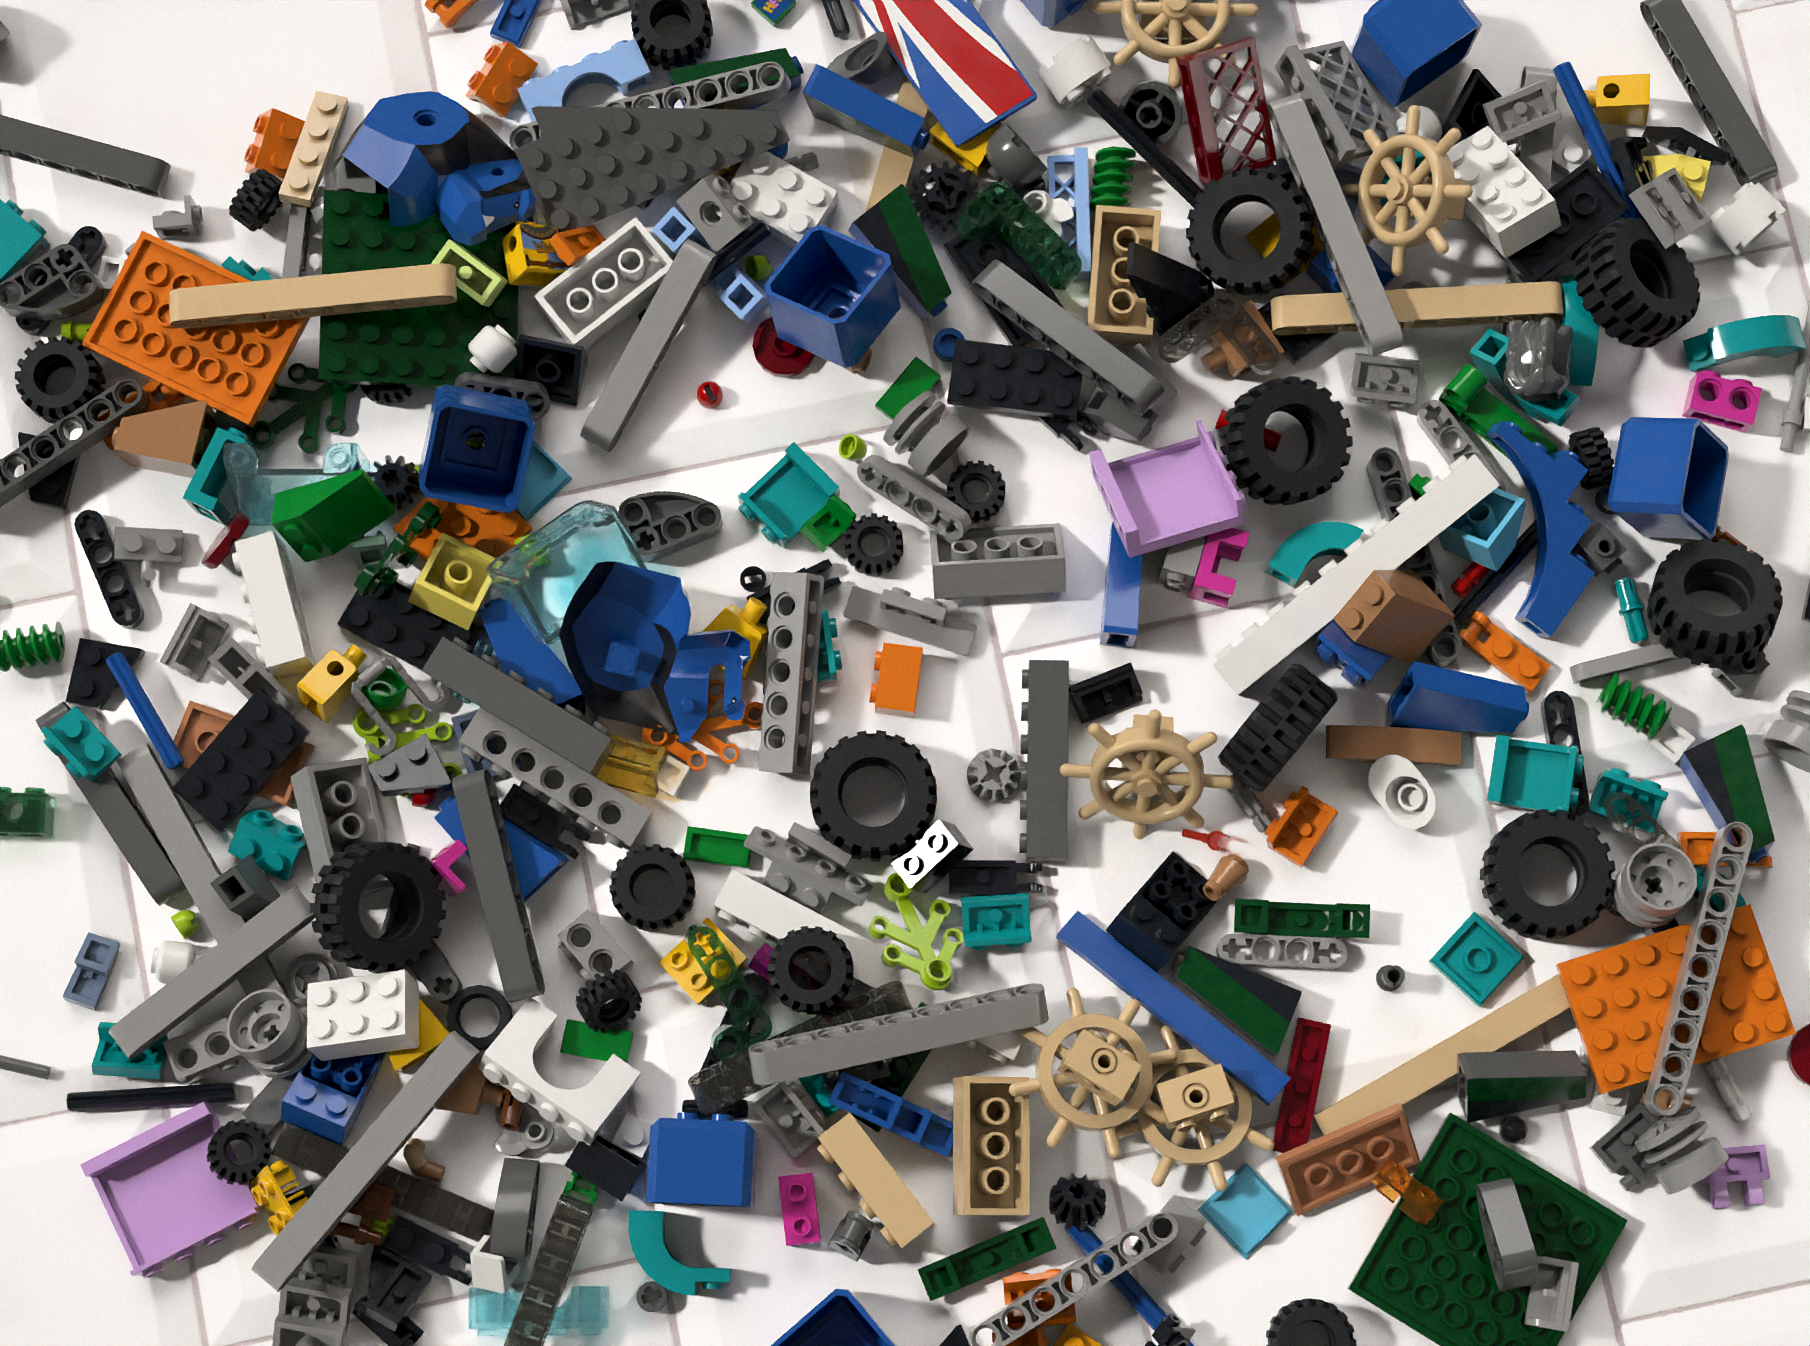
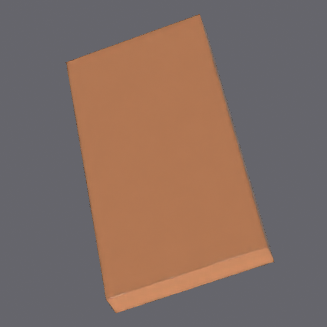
M190 700L173 740L184 759V763L179 768L188 770L234 716ZM303 741L256 796L290 808L295 797L290 777L308 765L315 746Z
M1399 1103L1275 1157L1292 1208L1297 1216L1421 1162L1404 1109Z

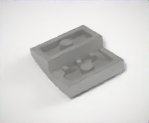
M1675 167L1628 195L1665 249L1711 221Z

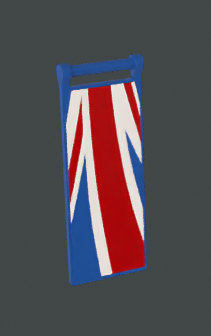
M853 0L874 32L881 31L886 33V47L955 147L963 146L1037 100V94L970 0Z

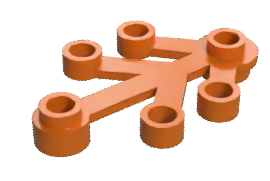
M718 679L709 681L707 716L716 702L724 698V683ZM713 685H720L722 687V692L717 696L710 693V688ZM759 702L747 704L742 720H729L727 715L709 719L705 718L691 738L719 755L725 764H735L740 758L738 747L732 743L725 744L709 733L746 725L752 730H760V718L752 720L749 718V713L757 709L763 714V704ZM644 727L641 738L643 745L650 752L658 754L661 751H669L685 761L690 769L695 772H700L706 768L708 763L706 755L699 750L691 751L677 741L679 739L678 735L663 732V740L655 742L652 740V734L657 730ZM728 748L736 751V756L730 760L723 756L724 751ZM699 755L704 761L701 766L695 767L691 764V760L694 756Z

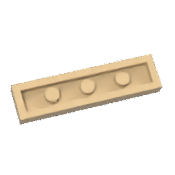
M316 91L278 193L280 201L312 207L349 105L347 97Z

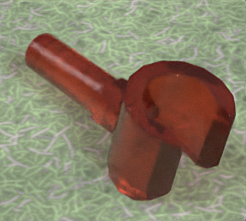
M1185 828L1182 831L1183 837L1207 843L1208 847L1220 853L1228 851L1217 845L1221 837L1231 839L1226 833L1212 831L1208 834Z

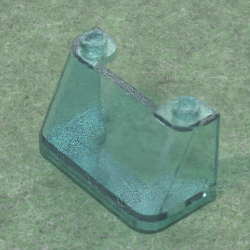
M224 443L223 461L236 513L240 510L250 518L249 525L272 526L271 520L275 493L363 469L366 473L370 472V461L358 443H336L330 446L324 454L323 469H258L257 454L252 447L243 443Z
M585 500L573 505L496 558L487 566L486 571L492 582L539 643L549 645L560 640L559 633L566 609L575 592L596 563L616 561L647 569L616 507L593 500Z

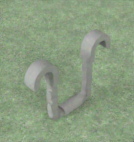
M383 656L380 661L376 660L357 677L358 680L356 682H352L351 694L364 707L367 714L376 722L375 724L386 737L385 744L380 748H377L371 742L364 744L369 752L379 756L387 755L393 751L396 745V735L387 722L381 718L374 706L370 704L366 696L361 693V687L368 686L386 670L387 665L392 666L405 685L411 689L417 700L425 707L440 709L447 704L450 697L449 688L437 682L436 687L439 689V697L435 701H430L394 656Z

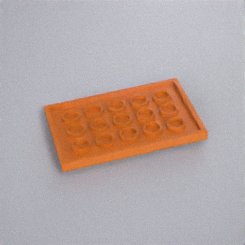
M141 231L82 345L196 401H205L211 408L253 428L310 317L180 329L170 326L169 292L171 290L252 281L145 231Z
M1751 904L1734 909L1692 1066L1796 1034ZM1692 922L1555 964L1599 1094L1649 1080ZM1703 927L1700 935L1704 943L1712 945L1715 938L1714 933L1711 929ZM1694 960L1692 963L1693 973L1697 977H1704L1706 973L1705 965L1699 960ZM1686 992L1683 996L1684 1006L1693 1011L1697 1006L1696 997ZM1677 1025L1674 1029V1037L1678 1042L1684 1044L1688 1039V1032L1685 1027ZM1667 1059L1665 1063L1666 1072L1672 1073L1679 1070V1064L1675 1059Z

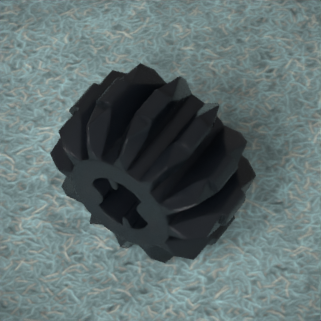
M386 455V464L382 466L380 462L374 461L373 465L377 472L370 471L367 472V475L391 504L394 502L396 509L401 511L403 507L402 501L406 500L408 504L412 505L414 500L410 494L421 493L419 486L416 485V483H419V473H414L415 464L413 462L405 464L404 456L400 455L394 463L391 456ZM397 477L400 481L399 485L393 484L394 488H390L387 484L388 481L391 479L394 482L393 478Z
M1072 1172L1069 1179L1060 1177L1057 1184L1053 1185L1050 1190V1214L1055 1215L1056 1224L1067 1223L1068 1231L1073 1226H1078L1082 1232L1087 1225L1096 1227L1099 1219H1102L1105 1214V1190L1100 1188L1099 1180L1088 1181L1087 1174L1082 1178H1077Z

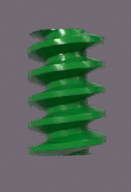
M1111 146L1100 149L1095 153L1097 163L1094 165V173L1096 175L1092 178V184L1095 187L1091 190V197L1093 199L1089 203V208L1093 213L1096 211V205L1130 206V200L1122 197V195L1132 193V188L1124 185V183L1133 181V175L1125 173V171L1135 169V164L1126 160L1136 157L1135 150Z
M56 621L55 631L52 632L48 624L43 623L42 633L38 634L34 625H30L27 636L24 635L21 627H17L14 638L11 637L7 629H4L2 640H0V670L7 672L10 670L11 665L14 669L21 670L24 664L29 668H33L37 665V662L40 665L46 666L50 663L51 659L56 664L61 663L65 653V636L61 623Z
M1613 673L1596 703L1602 702L1600 712L1604 714L1607 710L1613 708V720H1616L1622 714L1625 715V727L1636 721V733L1639 734L1643 729L1648 728L1647 739L1651 740L1663 727L1672 707L1665 711L1666 701L1664 699L1659 700L1653 705L1655 695L1651 692L1642 698L1643 688L1637 686L1630 692L1631 681L1626 679L1618 685L1619 674Z

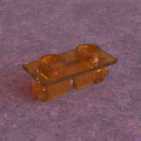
M1388 1158L1380 1171L1370 1181L1375 1185L1374 1190L1382 1194L1391 1203H1394L1399 1196L1405 1199L1399 1206V1209L1417 1224L1421 1222L1426 1225L1444 1202L1436 1196L1432 1189L1422 1185L1403 1166L1396 1164L1390 1158Z

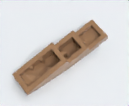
M1327 725L1326 759L1375 763L1377 759L1383 756L1399 755L1418 766L1432 764L1456 767L1462 765V732L1401 727Z

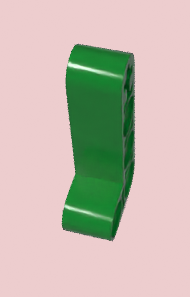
M1465 364L1439 396V401L1448 408L1452 415L1505 457L1507 455L1486 436V433L1493 424L1502 421H1510L1523 430L1522 435L1531 442L1536 441L1548 449L1549 453L1547 455L1559 451L1550 439L1486 390L1487 378L1478 369L1469 364Z

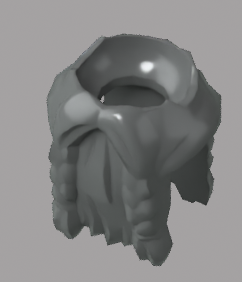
M1544 317L1536 323L1534 320L1526 321L1524 324L1522 320L1510 321L1507 327L1509 341L1508 349L1505 353L1507 358L1506 370L1504 372L1505 386L1509 388L1513 397L1518 395L1524 401L1559 400L1565 388L1570 385L1569 364L1571 362L1570 353L1573 340L1572 327L1569 325L1566 327L1561 326L1556 333V323L1551 317Z

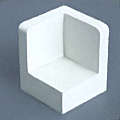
M484 1235L470 1253L473 1287L504 1294L519 1274L518 1262L490 1254L491 1236Z

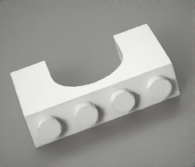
M528 998L485 1051L478 1069L491 1082L500 1083L510 1090L517 1100L524 1103L527 1102L536 1108L544 1119L556 1122L566 1129L569 1136L573 1139L583 1141L590 1146L634 1089L641 1072L613 1054L595 1078L581 1088L566 1090L548 1084L537 1073L533 1063V1054L552 1031L558 1015L534 998Z

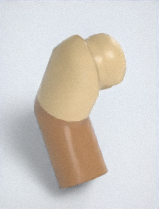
M411 1138L403 1148V1156L411 1172L440 1183L446 1167L427 1161L424 1154V1141L419 1138Z

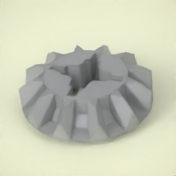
M993 748L979 752L970 761L967 769V781L970 789L979 798L991 802L1008 798L1016 790L1020 779V771L1016 760L1006 751ZM985 763L994 770L1005 767L999 775L1001 787L993 779L981 782L988 774Z
M310 953L301 955L290 963L284 975V987L287 995L293 1002L307 1007V990L305 988L307 982L303 979L304 977L300 976V973L312 976L318 971L317 980L319 982L338 979L336 967L329 959L319 954Z

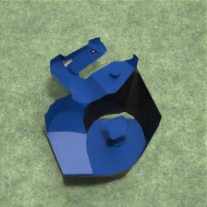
M439 92L406 93L379 99L355 129L332 169L333 171L344 156L388 189L391 227L416 224L436 213L453 240L469 246L486 241L487 234L516 221L524 222L535 214L536 199L531 189L488 199L480 195L479 190L489 191L518 179L521 172L524 175L525 173L516 152L483 120L457 101Z
M616 561L598 562L594 565L570 601L559 633L568 666L587 704L596 716L678 735L679 742H690V738L699 729L701 722L707 717L709 672L711 667L720 663L725 667L723 711L729 720H742L746 705L741 700L742 671L747 660L751 659L750 641L733 629L688 633L691 609L688 593L682 585L681 578Z

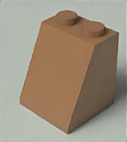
M197 401L123 417L120 426L114 429L112 446H114V450L129 466L192 478L217 430L214 423L215 411L207 402Z
M1374 570L1333 619L1354 642L1413 663L1417 661L1455 617V614L1413 570Z

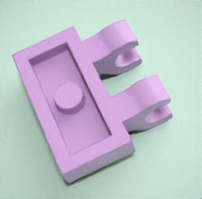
M1766 1144L1723 1148L1729 1157L1727 1161L1713 1173L1699 1181L1700 1185H1710L1709 1198L1711 1209L1730 1206L1727 1183L1744 1182L1743 1199L1745 1206L1763 1204L1764 1195L1761 1180L1770 1179Z

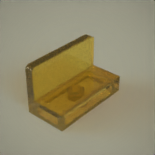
M611 734L609 737L617 743L596 778L611 787L656 798L659 793L657 775L668 757L667 748Z

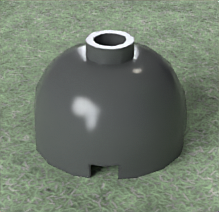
M1144 80L1133 85L1122 97L1119 108L1156 144L1168 142L1177 133L1183 117L1182 102L1177 92L1167 83L1158 80Z
M1005 122L988 139L986 158L991 166L987 171L999 184L1005 180L1013 186L1028 185L1048 170L1037 155L1035 156L1030 147Z

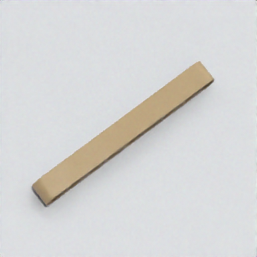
M444 263L174 289L169 292L170 326L180 329L450 304L457 301L456 267Z
M1555 281L1384 290L1401 329L1509 324L1512 320H1522V323L1531 320L1535 322L1541 321L1544 317H1551L1553 320L1564 317L1561 283ZM1343 292L1284 295L1270 300L1273 334L1300 335L1359 331Z
M1559 974L1314 1115L1313 1117L1324 1135L1329 1134L1397 1103L1400 1105L1407 1103L1457 1073V1054L1463 1052H1494L1570 1008Z

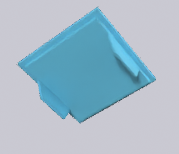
M534 440L532 442L519 506L514 509L526 522L572 480V477Z
M1245 1162L1227 1180V1189L1223 1192L1216 1191L1197 1210L1246 1259L1294 1211Z

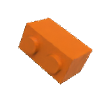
M884 642L882 652L876 651L874 671H880L878 684H871L869 703H875V713L914 718L923 647Z

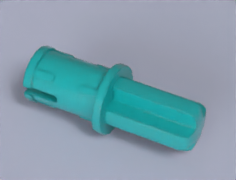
M1627 577L1613 582L1621 609L1618 612L1620 616H1624L1630 641L1633 644L1647 641L1649 636L1642 614L1645 606L1640 603L1635 578Z

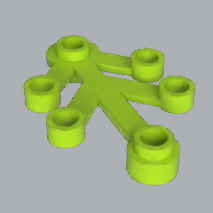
M411 704L407 709L386 713L378 711L381 718L389 726L407 721L413 725H420L427 718L426 710L420 704ZM363 707L353 717L354 731L365 739L366 744L371 742L377 748H380L379 738L386 742V737L376 724L371 729L365 728V721L371 717ZM414 709H420L422 712L421 717L417 720H413L410 717ZM439 722L430 728L399 734L394 732L396 735V745L393 751L425 733L430 741L437 740L440 743H447L453 738L454 731L448 723ZM441 727H447L449 730L445 738H439L437 735ZM367 750L368 765L381 758V756ZM443 764L447 773L454 772L457 776L463 774V771L456 764ZM405 792L399 796L407 798L413 794Z
M893 873L886 881L884 893L888 900L896 903L908 931L890 923L886 917L875 916L870 922L869 934L875 939L889 937L918 951L921 959L904 953L898 945L889 944L884 948L881 955V960L885 966L890 968L897 967L898 965L918 973L922 983L927 988L936 991L944 990L950 986L953 980V970L949 962L954 951L961 947L964 935L957 928L947 929L942 938L943 947L936 957L931 944L941 923L948 919L951 912L950 905L944 900L934 901L929 910V919L923 929L909 899L912 889L907 886L898 873ZM893 889H898L901 893L895 892ZM935 909H941L945 914H939ZM874 925H881L884 930H878ZM948 937H954L958 942H951ZM887 953L895 954L897 959L890 958ZM931 973H936L941 978H936Z

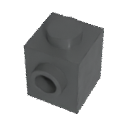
M1600 520L1579 539L1572 552L1585 558L1589 562L1587 567L1595 572L1594 576L1597 577L1603 571L1609 575L1620 566L1623 561L1619 557L1627 549Z
M1760 651L1757 652L1756 657L1744 662L1741 659L1740 665L1727 667V664H1722L1721 668H1716L1711 675L1736 697L1770 663L1765 659V653Z

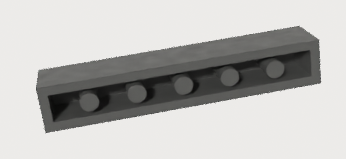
M445 637L441 638L421 671L593 776H597L617 743L609 737L612 733L611 730L596 721L592 726L581 720L584 716L583 713L568 704L564 709L555 705L553 702L556 697L540 687L536 692L527 688L525 685L528 680L512 670L508 676L497 670L500 663L485 654H482L479 659L469 653L472 646L455 637L452 642Z
M1029 660L1028 669H1022L1021 689H1027V702L1021 701V721H1027V734H1021L1020 754H1027L1026 767H1020V787H1026V800H1020L1019 817L1020 820H1026V833L1019 834V853H1025V862L1065 863L1067 859L1068 777L1060 774V767L1068 763L1069 660Z

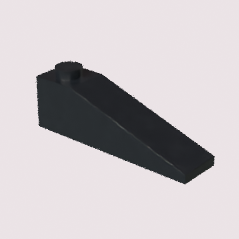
M1135 242L1128 244L1126 275L1138 298L1146 299L1148 305L1146 312L1149 318L1157 319L1159 323L1156 326L1158 335L1168 344L1177 345L1209 313L1210 302L1214 299L1213 283L1201 271Z

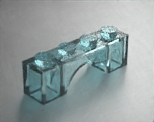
M572 1286L565 1301L558 1308L546 1314H535L522 1309L515 1303L508 1289L502 1294L481 1288L469 1287L468 1330L477 1329V1336H498V1329H511V1336H532V1329H546V1335H566V1328H580V1335H601V1328L609 1327V1286Z

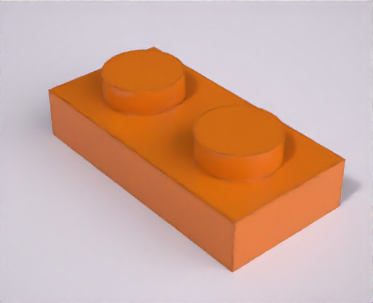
M589 225L558 232L549 242L557 251L558 257L566 262L568 266H572L606 239L595 225Z

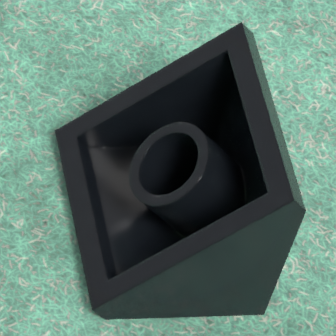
M1479 69L1472 70L1442 126L1443 134L1441 139L1451 128L1460 130L1461 137L1454 145L1487 126L1490 127L1482 105L1502 97Z
M520 334L518 337L515 378L543 384L548 391L550 401L577 406L588 363L584 347ZM538 394L530 395V397L543 399V397Z

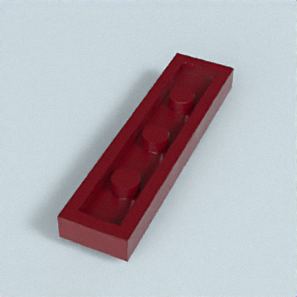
M1300 1017L1296 1019L1286 1075L1291 1079L1282 1089L1272 1139L1275 1143L1274 1148L1271 1150L1273 1152L1283 1154L1309 1141L1331 1024Z

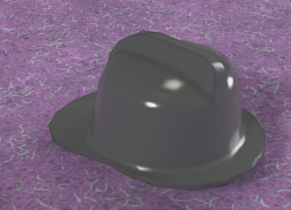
M880 31L837 56L827 69L848 80L853 79L858 83L871 85L895 69L896 61L886 47V33Z

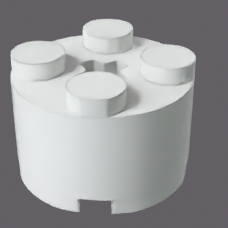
M1087 35L1085 42L1080 38L1052 57L1055 63L1049 69L1044 64L1038 70L1039 75L1059 104H1065L1068 109L1083 98L1082 94L1091 87L1095 91L1109 81L1108 77L1112 74V65L1093 37Z
M1752 182L1746 183L1733 195L1736 201L1730 207L1728 205L1722 206L1710 217V222L1712 223L1710 229L1736 256L1744 251L1740 247L1741 244L1744 247L1748 243L1751 245L1778 220L1774 215L1775 213L1783 215L1786 212L1784 207L1759 182L1755 185Z

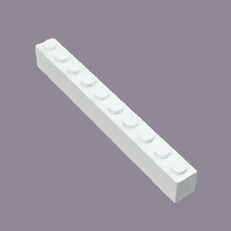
M1463 454L1448 466L1452 471L1448 476L1441 480L1437 475L1422 487L1426 492L1422 497L1415 501L1411 496L1396 508L1399 515L1389 522L1385 517L1372 527L1370 531L1374 535L1364 543L1360 538L1344 550L1348 555L1338 564L1333 559L1318 571L1322 576L1312 585L1306 580L1292 592L1296 597L1286 606L1280 601L1266 613L1270 619L1259 626L1254 622L1240 634L1244 640L1235 647L1229 642L1214 654L1218 660L1213 665L1236 694L1239 695L1329 623L1374 570H1395L1496 489L1500 484L1474 454L1467 459Z
M733 869L714 903L715 909L719 910L718 917L733 925L736 924L737 920L749 926L747 932L762 940H765L768 935L779 941L780 938L786 937L789 931L793 929L794 931L800 930L803 926H808V928L819 926L828 932L831 930L836 933L840 940L842 939L846 943V947L851 953L854 967L851 986L854 987L856 982L868 987L866 992L868 995L882 1002L885 1001L886 997L897 1002L896 1009L899 1011L918 1008L921 1002L933 1005L975 995L952 982L948 988L940 991L927 988L922 983L918 973L900 965L894 968L885 966L881 960L884 947ZM815 951L802 953L809 957L807 963L822 971H825L826 967L831 968L829 960L823 954ZM887 953L890 958L897 959L895 954ZM931 973L934 977L941 978L935 973ZM1016 1030L961 1043L973 1049L978 1044L988 1049L986 1054L988 1057L1004 1064L1006 1059L1011 1062L1014 1061L1025 1037Z

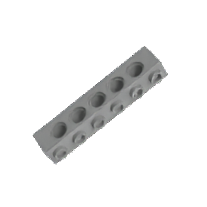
M773 572V580L770 585L771 607L767 621L769 634L768 648L765 652V682L762 688L764 701L763 714L760 718L761 742L758 750V771L810 775L824 576L799 572ZM794 602H795V608H794V611L792 612V606H793V604H794ZM789 668H790V675H789V678H788V677H787V673H788V670H789ZM786 702H787V703H788V706H787V710H786V712H785V704H786ZM785 735V742H784V744H783V743H782V739H783V736Z
M481 707L459 739V744L464 746L461 752L477 762L480 761L481 757L493 764L490 770L506 780L510 775L521 781L519 787L534 797L538 793L550 799L547 803L550 807L562 814L569 810L578 816L576 820L578 824L592 832L595 828L607 834L605 840L619 849H622L624 845L631 848L652 814V811ZM494 737L504 739L507 744L504 752L501 754L490 753L487 749L490 739ZM526 754L534 758L535 766L532 770L522 772L517 769L515 763L521 755ZM550 772H557L564 779L563 785L558 789H549L544 783L545 776ZM585 789L591 793L592 801L588 806L579 807L573 802L572 797L577 790ZM606 807H615L619 810L621 818L617 823L607 824L602 820L601 813Z

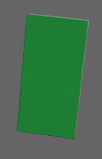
M915 356L878 400L875 408L893 421L900 410L926 390H932L940 381L941 375Z
M687 826L683 858L686 861L749 869L752 850L743 845L748 834Z
M567 1019L560 1053L606 1062L615 1054L628 1063L634 1032L622 1029L613 1032L609 1028L608 1033H602L601 1030L597 1033L592 1028L590 1029L585 1022Z

